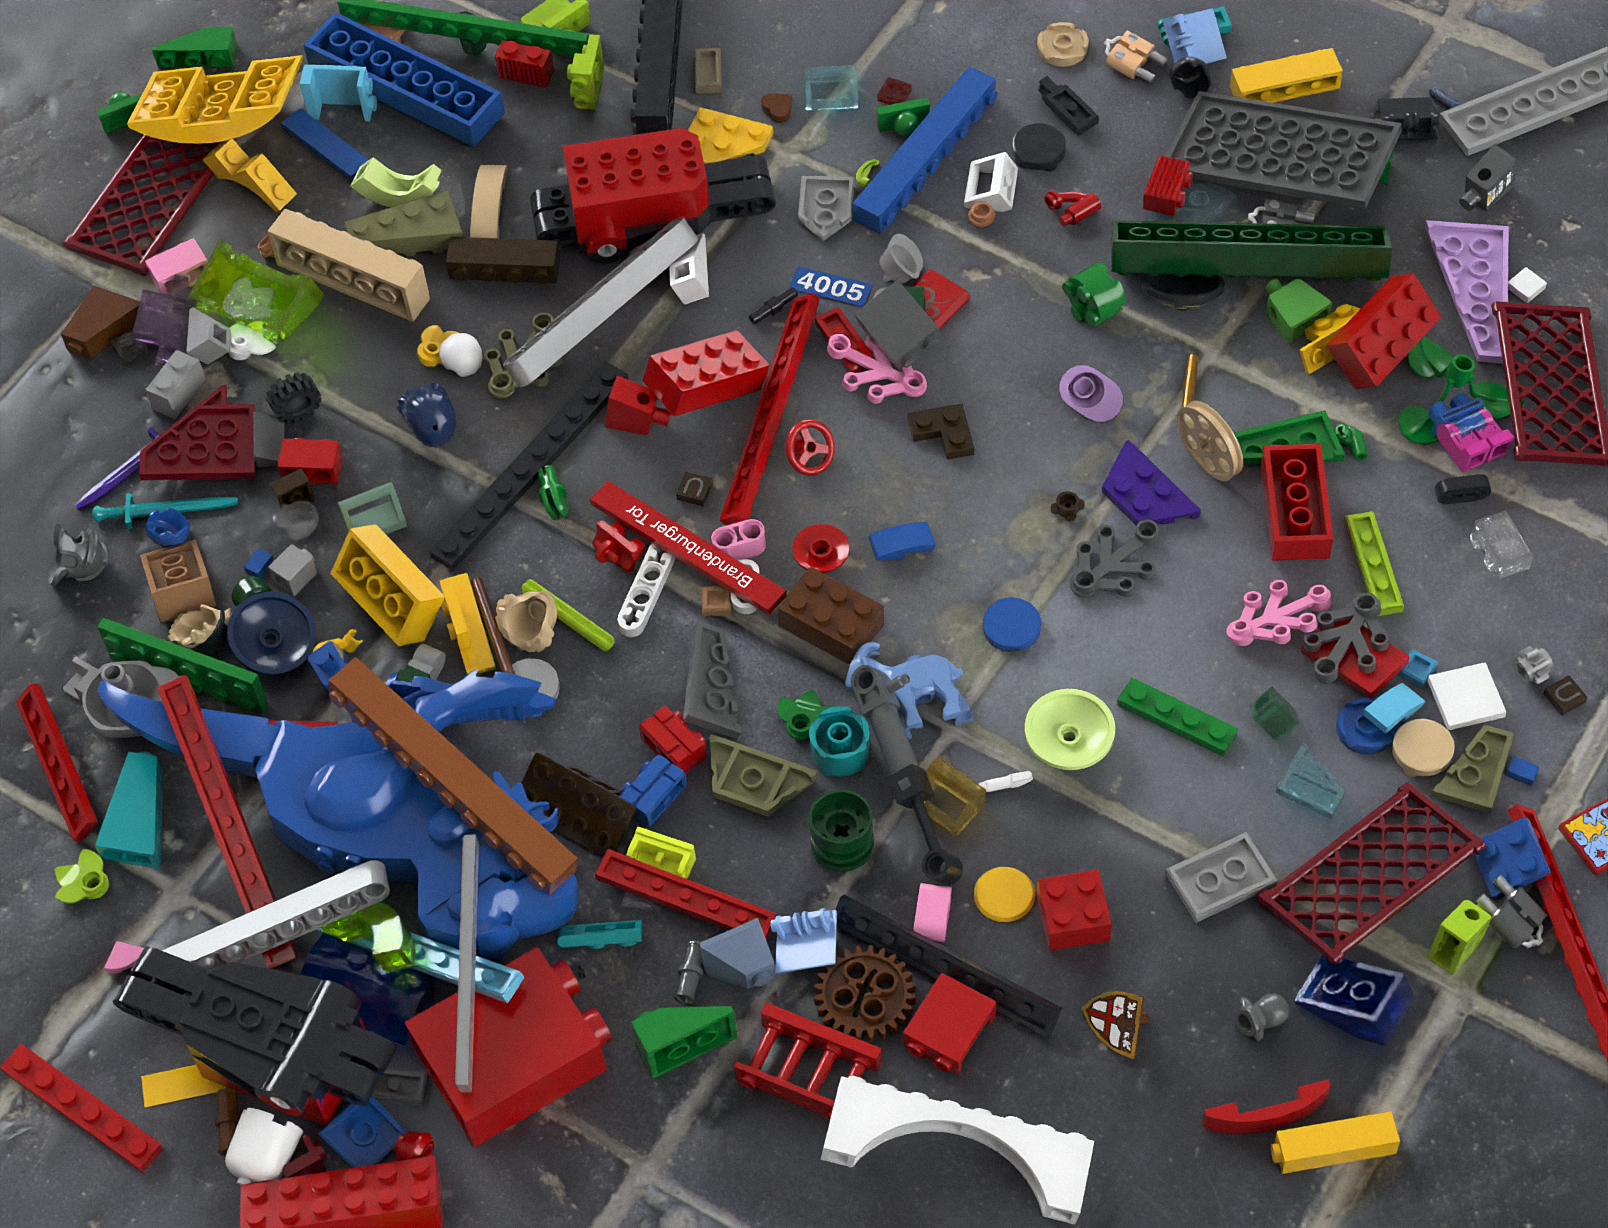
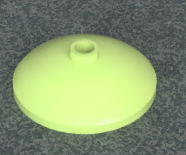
M1060 689L1045 694L1029 709L1025 719V738L1033 754L1047 765L1063 770L1084 769L1099 762L1110 751L1115 738V721L1107 705L1095 695L1078 689ZM1070 737L1074 741H1065L1064 739Z

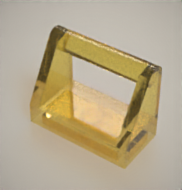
M937 757L926 771L931 786L937 783L967 805L956 821L929 801H925L924 804L930 818L953 834L958 835L986 804V789L940 757Z

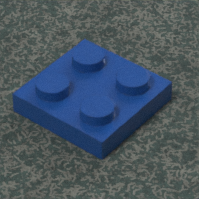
M1525 816L1481 838L1485 842L1486 848L1478 855H1475L1493 899L1499 900L1506 896L1493 883L1499 875H1502L1514 889H1517L1518 887L1523 888L1551 874L1531 822Z

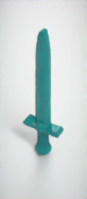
M127 493L124 507L104 508L95 506L92 511V517L98 523L108 518L125 517L127 529L130 530L133 528L132 518L150 516L155 509L164 511L168 508H173L177 512L184 513L231 507L239 504L236 497H210L133 504L132 494Z

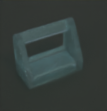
M857 65L804 67L806 110L858 108ZM852 82L853 98L811 99V83Z

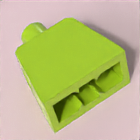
M1464 900L1440 924L1427 958L1451 975H1454L1481 943L1492 917L1477 902L1474 904L1470 900ZM1454 937L1460 941L1458 945H1455Z

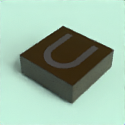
M685 472L676 493L677 500L704 506L713 485L712 478Z
M1570 675L1546 687L1543 693L1561 716L1584 704L1587 700L1586 694Z

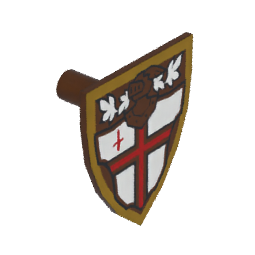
M1113 991L1092 998L1081 1009L1096 1036L1113 1051L1136 1059L1140 1026L1147 1024L1150 1020L1149 1014L1143 1011L1144 997L1124 991Z

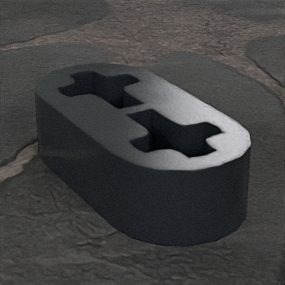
M1483 474L1443 479L1434 487L1440 504L1478 501L1488 497L1492 492L1488 477Z

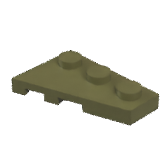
M1484 725L1465 748L1464 753L1457 762L1450 767L1442 781L1434 787L1430 797L1491 814L1514 733Z

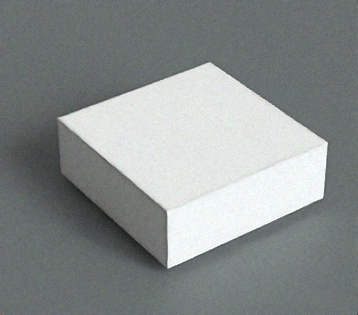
M1525 267L1508 281V290L1525 303H1529L1546 288L1547 282Z

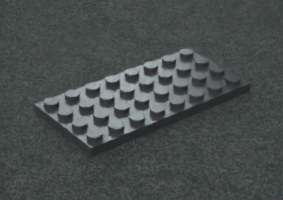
M1198 91L1166 156L1173 159L1188 160L1190 162V172L1193 173V179L1366 209L1402 132L1401 123Z

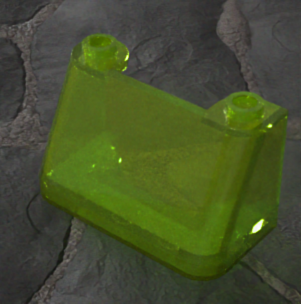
M219 240L189 294V297L196 303L195 308L207 315L213 312L260 332L265 339L272 343L285 342L320 305L325 296L324 293L310 277L300 273L298 276L294 274L289 276L251 260L247 254L234 253L231 250L233 247L231 244Z

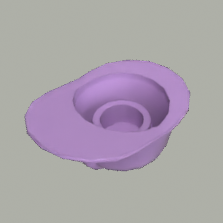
M1077 365L1070 368L1062 376L1059 384V392L1062 399L1088 419L1096 422H1105L1113 419L1120 412L1123 405V395L1120 388L1114 381L1095 368L1087 365Z

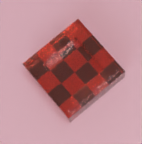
M888 77L877 94V101L888 105L905 102L912 91V84Z

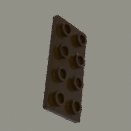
M538 752L535 753L521 782L527 800L534 803L549 802V809L544 811L546 817H550L554 813L555 808H558L559 821L554 829L555 831L604 857L608 849L617 851L637 810L636 805L619 796L620 790L576 766L562 765Z

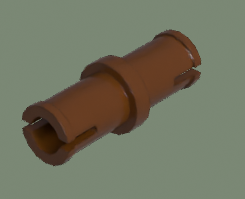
M223 1088L217 1091L218 1117L215 1119V1126L219 1128L218 1153L223 1156L227 1154L240 1119L237 1106L238 1090L236 1091L234 1088Z

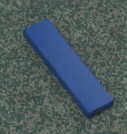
M301 108L281 122L283 130L350 181H353L360 166L369 160Z

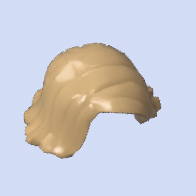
M531 591L519 596L507 594L504 596V599L498 600L496 607L497 616L495 617L496 623L502 636L509 641L510 645L516 646L519 651L526 650L527 652H541L545 647L551 645L552 637L555 634L553 628L558 613L555 598L549 592Z

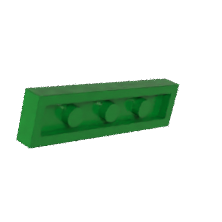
M1132 677L1117 699V706L1224 757L1237 736L1238 728Z

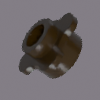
M1061 492L1056 499V503L1051 505V512L1053 514H1060L1066 521H1074L1077 512L1084 509L1085 503L1073 492Z

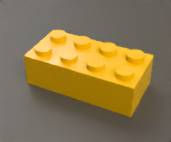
M376 524L350 528L330 574L398 646L424 642L445 596Z

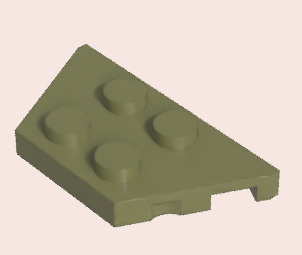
M713 734L709 737L713 798L769 817L818 778L816 770Z

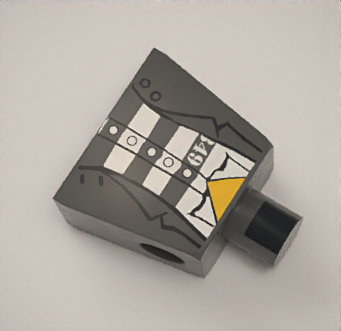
M1494 144L1467 174L1465 194L1459 199L1461 206L1468 211H1471L1476 205L1483 210H1488L1514 187L1516 158Z

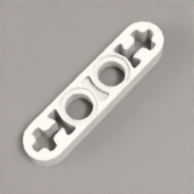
M653 543L649 546L618 615L619 630L627 637L638 636L645 629L675 562L674 556L669 553H663L660 559L661 564L658 563V553H662L663 550ZM650 571H656L660 574L659 578L653 581L645 579L644 576ZM640 594L650 597L648 602L644 604L636 603L634 598ZM633 611L636 612V623L632 622L630 626H627L626 622H631L634 616Z

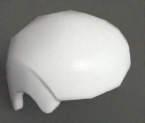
M466 333L451 334L441 343L439 356L447 370H453L460 377L475 374L481 367L483 360L482 350L478 341L473 336Z

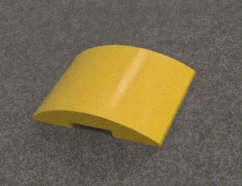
M302 55L252 61L248 71L206 76L203 66L153 72L127 123L128 127L153 138L193 144L226 141L251 133L272 120L281 111L303 61Z

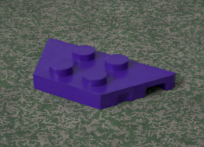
M1130 440L1125 442L1102 485V493L1136 526L1142 520H1152L1157 524L1164 525L1175 523V518L1191 516L1192 519H1197L1200 517L1201 509Z

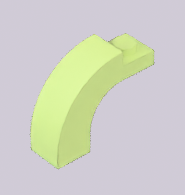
M373 157L360 166L350 187L380 205L394 207L431 196L439 185L437 179L442 170L433 164L418 175L407 176L388 169Z

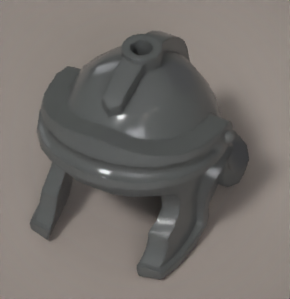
M56 524L53 542L57 548L55 559L51 560L47 569L48 583L55 587L63 577L64 579L75 578L77 581H87L97 577L104 567L107 566L108 562L106 546L103 542L99 541L101 534L97 531L93 532V529L88 528L86 532L81 531L76 538H72L71 535H68V531L64 530L60 524Z

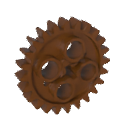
M859 945L856 946V954H851L845 948L844 958L841 959L836 955V963L824 966L825 973H818L817 980L819 983L814 984V993L817 994L814 996V1004L819 1006L817 1008L818 1017H824V1026L828 1027L834 1024L832 1029L839 1032L844 1031V1034L849 1036L855 1035L859 1040H862L863 1036H867L870 1044L874 1042V1035H879L885 1041L887 1030L896 1035V1023L906 1026V1017L904 1015L912 1016L913 1007L910 1005L916 1003V995L913 994L916 992L915 983H911L912 972H905L906 963L896 964L897 957L895 953L886 958L885 948H882L878 954L873 953L872 945L868 947L867 953H862ZM875 971L877 973L870 982V993H866L870 975ZM852 973H861L863 975L858 979L849 977ZM883 983H888L892 985L891 988L886 990L881 989L878 986ZM860 996H864L859 1015L853 1017L860 1006ZM842 999L851 1001L850 1004L845 1006L839 1005L837 1002ZM870 1010H878L879 1012H881L877 1016H869L866 1014Z

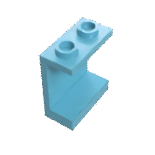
M304 64L300 88L306 111L310 116L319 120L322 104L361 105L365 122H370L372 111H376L377 98L375 95H372L373 81L372 78H368L366 67Z

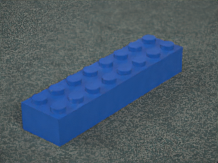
M336 12L303 45L308 65L366 67L368 78H372L373 81L372 95H375L377 100L472 147H475L505 114L500 91Z

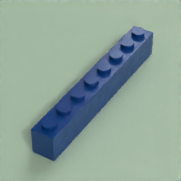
M969 66L852 203L853 221L879 234L886 226H890L901 208H906L912 195L922 189L928 176L937 171L944 157L952 153L955 144L960 139L965 138L970 126L980 120L986 107L995 102L998 94L996 91V78Z

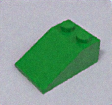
M731 1006L658 1008L654 1011H645L638 1015L635 1020L631 1021L636 1049L652 1079L738 1038L735 1014Z

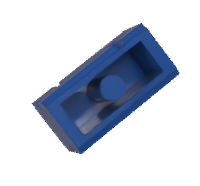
M657 755L652 761L647 760L644 762L639 770V776L632 783L630 781L627 782L619 793L620 797L637 806L633 818L647 828H650L687 786L684 771L671 764L661 755Z

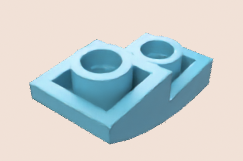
M1401 683L1385 692L1364 709L1363 715L1386 734L1401 720L1405 722L1425 704V700L1404 683Z

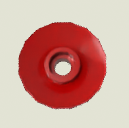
M821 523L810 525L801 530L795 537L792 546L794 559L800 567L808 570L811 566L822 573L834 571L842 566L848 558L850 550L848 538L840 529L833 525Z

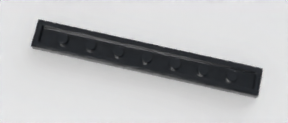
M846 895L840 897L835 909L837 911V928L879 950L885 948V953L890 956L895 953L898 960L936 980L943 973L996 1001L997 1012L1047 1038L1052 1035L1062 1007Z

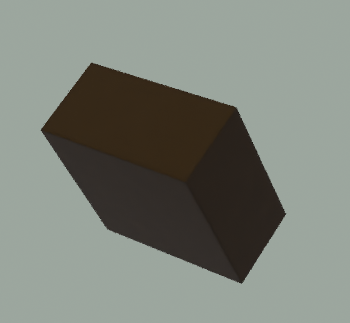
M302 468L270 483L276 505L283 516L315 501L310 482Z

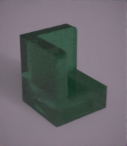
M1273 687L1269 688L1249 705L1252 718L1274 740H1279L1299 723L1296 710Z

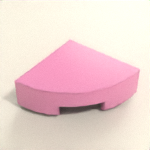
M116 941L104 967L106 972L112 974L122 973V970L134 966L144 948Z

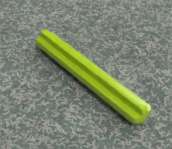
M528 579L521 588L523 594L531 591L549 592L532 579ZM549 592L555 598L557 618L601 650L609 651L613 647L615 642L612 635Z

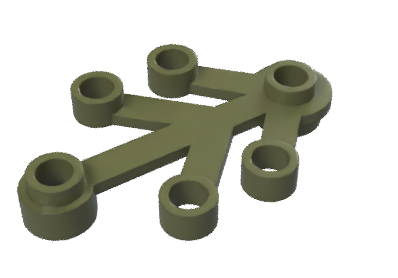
M542 312L533 317L532 325L534 331L526 343L543 329L542 327L545 328L554 320L551 314ZM511 329L501 330L498 334L499 343L505 348L509 358L517 351L515 334ZM505 337H511V338L508 339V340H504V339H503V338H505ZM494 348L489 349L484 354L485 363L491 368L493 374L488 383L489 392L496 398H507L519 386L507 370L503 372L500 365L502 362L500 351ZM563 358L558 359L551 367L560 366ZM547 370L540 375L544 376L542 379L536 378L528 385L546 386L549 382Z

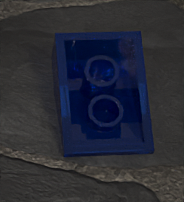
M1322 955L1296 995L1294 1002L1296 1005L1358 1039L1386 1046L1415 1000V996L1404 973L1348 959H1343L1338 964L1332 965Z

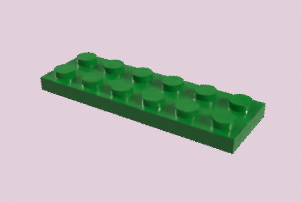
M105 618L97 626L109 657L114 662L144 661L151 666L169 668L176 672L178 677L188 676L194 692L200 693L202 691L208 693L218 701L235 703L248 712L254 710L263 714L269 705L256 673Z

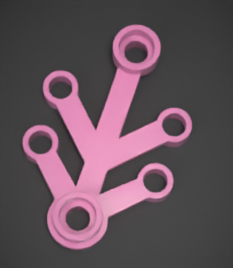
M835 334L830 337L827 351L832 358H846L869 369V371L860 373H846L842 382L845 390L852 392L857 390L860 384L883 379L896 382L884 386L878 384L870 386L867 398L874 404L881 403L886 396L904 393L909 397H919L925 393L927 388L925 376L921 372L913 370L912 366L903 367L901 372L893 369L889 359L876 344L870 341L872 339L869 336L866 338L865 345L870 351H873L876 360L850 348V340L845 335ZM847 380H853L855 383L851 384ZM872 392H877L880 396H875Z
M1275 580L1270 583L1271 596L1263 615L1254 620L1256 610L1262 607L1261 594L1256 591H1250L1244 595L1245 608L1240 619L1228 625L1226 630L1227 637L1236 646L1249 645L1254 639L1286 644L1291 640L1290 628L1300 629L1306 633L1312 632L1317 628L1316 616L1312 613H1304L1299 618L1289 616L1307 608L1318 612L1329 609L1332 605L1331 592L1324 585H1315L1311 587L1307 596L1279 608L1283 598L1288 595V588L1285 581ZM1266 626H1275L1272 630L1263 629Z

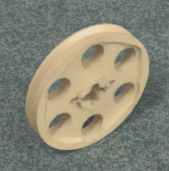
M1191 401L1187 406L1182 407L1176 417L1177 428L1184 446L1194 461L1210 476L1220 481H1228L1233 475L1240 473L1243 468L1242 451L1226 421L1213 408L1200 401Z

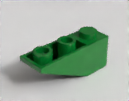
M205 27L152 48V52L158 68L234 67L237 41L233 27Z

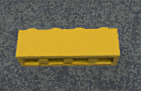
M1333 48L1317 50L1232 69L1230 89L1234 97L1274 103L1340 89L1343 70Z

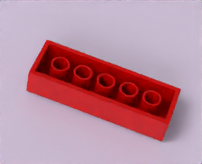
M428 1156L242 1184L240 1228H443L442 1188L436 1157Z

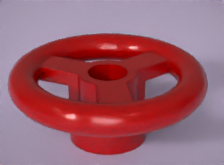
M814 419L802 420L795 424L788 433L785 444L786 456L791 466L797 472L807 476L818 475L825 471L833 460L835 443L832 433L820 421ZM808 428H815L820 431L825 438L826 445L818 444L812 439ZM816 453L826 454L819 465L815 467L805 466L809 458Z

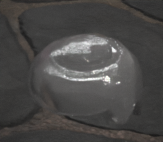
M296 501L290 505L284 504L280 515L273 514V521L279 533L287 539L303 540L310 536L319 524V513L316 507L308 501Z

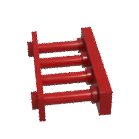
M766 1002L761 1011L762 1026L766 1031L749 1065L747 1066L736 1061L733 1067L735 1080L743 1087L752 1090L757 1088L824 1115L830 1122L835 1101L818 1093L834 1060L840 1057L850 1061L853 1066L847 1078L849 1076L861 1078L863 1072L868 1069L878 1072L882 1063V1048ZM783 1034L793 1038L795 1042L778 1077H774L760 1070L777 1036ZM813 1046L822 1050L824 1054L807 1089L789 1083L806 1047Z

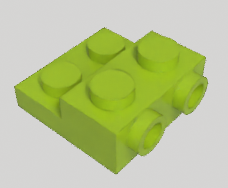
M589 34L588 43L583 45L582 54L575 53L573 63L568 65L567 78L572 81L570 97H574V106L578 109L596 110L605 72L600 35Z

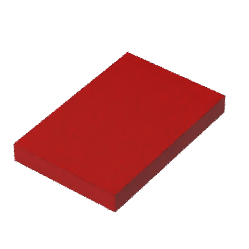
M1352 618L1336 621L1334 628L1349 624ZM1362 626L1360 631L1370 653L1376 657V668L1371 673L1361 672L1358 669V655L1353 644H1351L1338 665V678L1372 699L1409 663V655L1390 643L1385 651H1375L1371 647L1372 634L1370 630ZM1315 640L1309 641L1312 644L1317 642ZM1338 640L1323 643L1320 650L1316 652H1309L1302 645L1301 653L1316 662L1319 658L1328 657ZM1377 640L1376 642H1378V643H1383L1384 641H1383V640ZM1365 661L1363 662V664L1367 665L1371 664V662Z

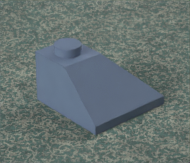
M757 918L700 943L703 968L706 976L746 989L753 986H763L776 977L775 963Z

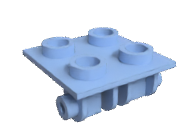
M1213 8L1184 16L1183 14L1173 16V19L1163 21L1174 64L1187 56L1199 58L1206 64L1227 59Z
M821 908L820 911H803L802 916L797 912L793 914V917L776 916L775 920H771V929L773 932H777L776 974L836 963V910L826 911L825 908Z

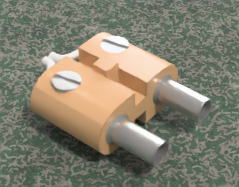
M1126 31L1122 37L1117 36L1112 40L1107 38L1104 42V45H1106L1105 53L1108 56L1105 64L1131 79H1134L1137 75L1152 83L1155 75L1141 68V66H1144L1148 59L1163 67L1168 61V58L1154 51L1155 45L1130 31ZM1117 40H1120L1119 44H1116L1114 48L1111 50V52H1109V43L1112 44L1115 43Z

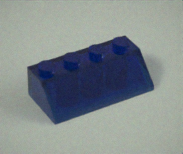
M324 932L308 953L300 974L320 980L332 981L351 990L361 1000V1006L358 1011L365 1029L405 1046L410 1038L404 1022L429 1009L434 1001V977Z

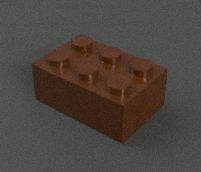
M810 566L778 607L779 627L850 665L857 650L865 643L871 642L884 626V606Z

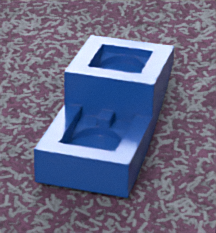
M928 522L898 525L871 533L868 537L876 560H902L907 552H932L936 545Z

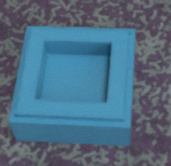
M1412 649L1408 654L1409 663L1397 676L1423 689L1428 683V676L1434 674L1439 662Z

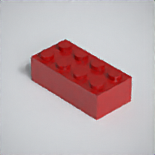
M1414 273L1391 276L1330 340L1326 347L1354 389L1377 387L1442 316Z
M736 330L650 355L642 381L675 417L761 390L770 365Z
M1321 444L1263 446L1261 474L1271 560L1330 559L1333 533Z

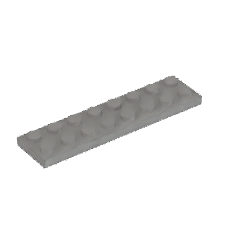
M1608 46L1440 113L1439 121L1465 155L1469 156L1492 147L1494 144L1497 145L1608 100Z

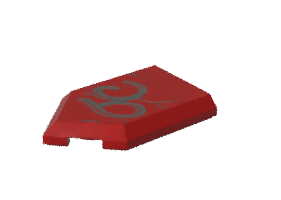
M933 269L927 270L911 286H924L925 312L939 327V330L970 300V295L965 289Z

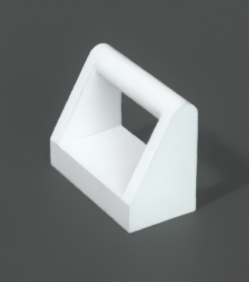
M1006 152L971 162L964 207L971 209L977 202H986L992 206L994 211L1004 212L1012 209L1018 167ZM979 173H993L990 192L976 195Z

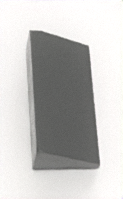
M253 412V455L257 468L278 466L282 440L285 439V422H280L275 415Z

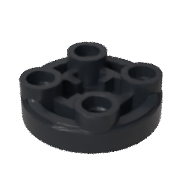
M1034 123L1021 128L1013 138V155L1019 167L1043 169L1044 171L1051 172L1057 168V164L1065 155L1066 140L1064 135L1056 127L1049 124Z

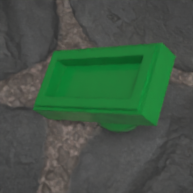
M116 92L108 100V106L96 110L105 134L128 125L127 123L143 93L131 97L128 93Z
M928 98L877 107L878 131L894 129L898 135L909 137L930 113Z

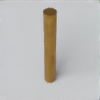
M1194 354L1189 355L1187 359L1182 407L1194 401L1199 357Z

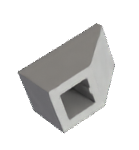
M192 307L189 309L186 353L208 365L230 351L231 329Z

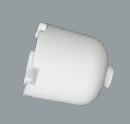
M254 1108L244 1109L226 1154V1167L232 1175L238 1178L237 1184L239 1186L281 1179L284 1174L282 1168L290 1162L303 1130L287 1121L285 1126L273 1122L274 1115Z

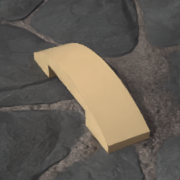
M480 165L472 202L471 238L499 239V216L502 192L506 185L507 165Z

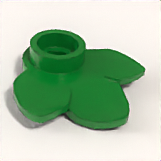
M810 689L803 693L796 701L781 697L777 706V712L779 717L786 723V730L791 738L806 740L809 739L810 726L819 717V714L828 708L836 706L826 705L821 707L815 690ZM801 725L806 727L804 729H797Z

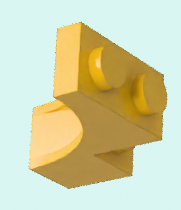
M233 139L219 143L203 159L219 180L228 179L244 185L261 197L275 212L280 211L297 195L263 153L249 158Z

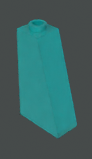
M128 752L95 844L102 860L160 869L163 769L158 757L149 752Z

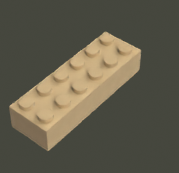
M288 209L283 210L267 231L276 263L282 268L411 322H414L430 300L423 265L414 259L409 260L397 255L392 250L382 249L370 241L360 240L351 236L346 231L336 230L324 222L314 221L300 212L295 213Z

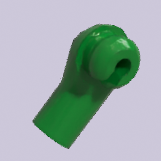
M1344 423L1335 427L1334 431L1338 440L1352 448L1355 460L1362 461L1368 457L1364 436L1361 431Z

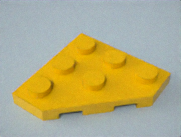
M701 107L688 131L699 137L704 164L738 159L751 153L754 156L765 152L774 133L773 126Z

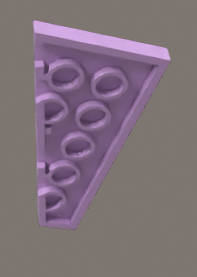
M1426 220L1425 230L1477 362L1503 364L1496 316L1492 313L1491 305L1496 301L1508 302L1509 226Z

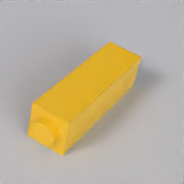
M1392 1111L1277 1131L1275 1142L1271 1144V1155L1275 1164L1279 1163L1282 1174L1393 1155L1397 1153L1400 1139Z

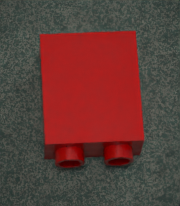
M538 947L504 965L520 971L525 977L508 1003L475 992L472 1092H460L455 1085L458 992L404 1022L413 1049L473 1147L480 1145L607 1070L602 1046L613 1041V1038L605 1021L594 1007L583 1014L580 1013L571 999L581 992V988L572 970L563 959L550 966Z

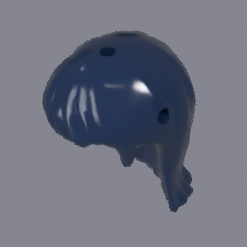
M430 382L429 385L424 384L421 388L416 386L413 390H406L405 394H401V398L398 399L399 405L397 409L399 413L404 414L408 427L412 430L418 441L424 446L436 448L451 439L456 427V415L448 394L440 384Z

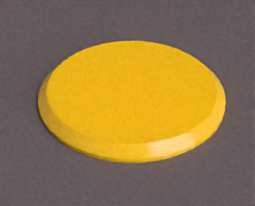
M997 867L985 872L978 879L974 888V901L978 910L987 918L997 922H1013L1023 918L1032 909L1035 902V888L1029 877L1020 870L1011 867Z

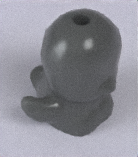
M1276 993L1263 996L1255 1004H1252L1249 999L1241 997V1008L1236 1012L1235 1019L1238 1028L1244 1035L1253 1036L1256 1041H1260L1263 1038L1264 1029L1279 1026L1288 1019L1289 1007L1286 1000Z

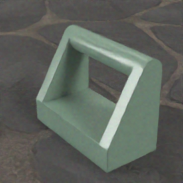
M392 482L338 502L347 533L350 528L375 524L385 534L407 527ZM389 495V502L353 516L348 514V510Z

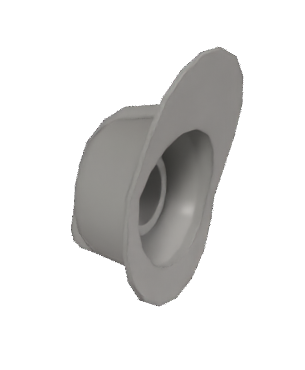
M895 234L891 238L888 248L880 257L879 263L884 271L883 281L892 280L895 282L898 279L903 284L912 278L917 279L923 268V257L915 243L907 236Z

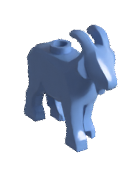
M876 642L865 643L855 653L845 681L848 691H853L851 686L853 672L862 665H869L884 672L890 680L903 674H907L910 677L909 683L895 691L901 707L897 711L908 739L912 738L910 728L918 729L923 727V722L916 706L929 703L934 699L945 703L942 715L945 721L954 718L955 726L974 720L973 712L965 698L954 686V682L962 677L963 670L956 668L946 658L934 654L925 657L914 655L907 658L905 663L890 667L871 659L880 655L878 651H875L880 648V644Z

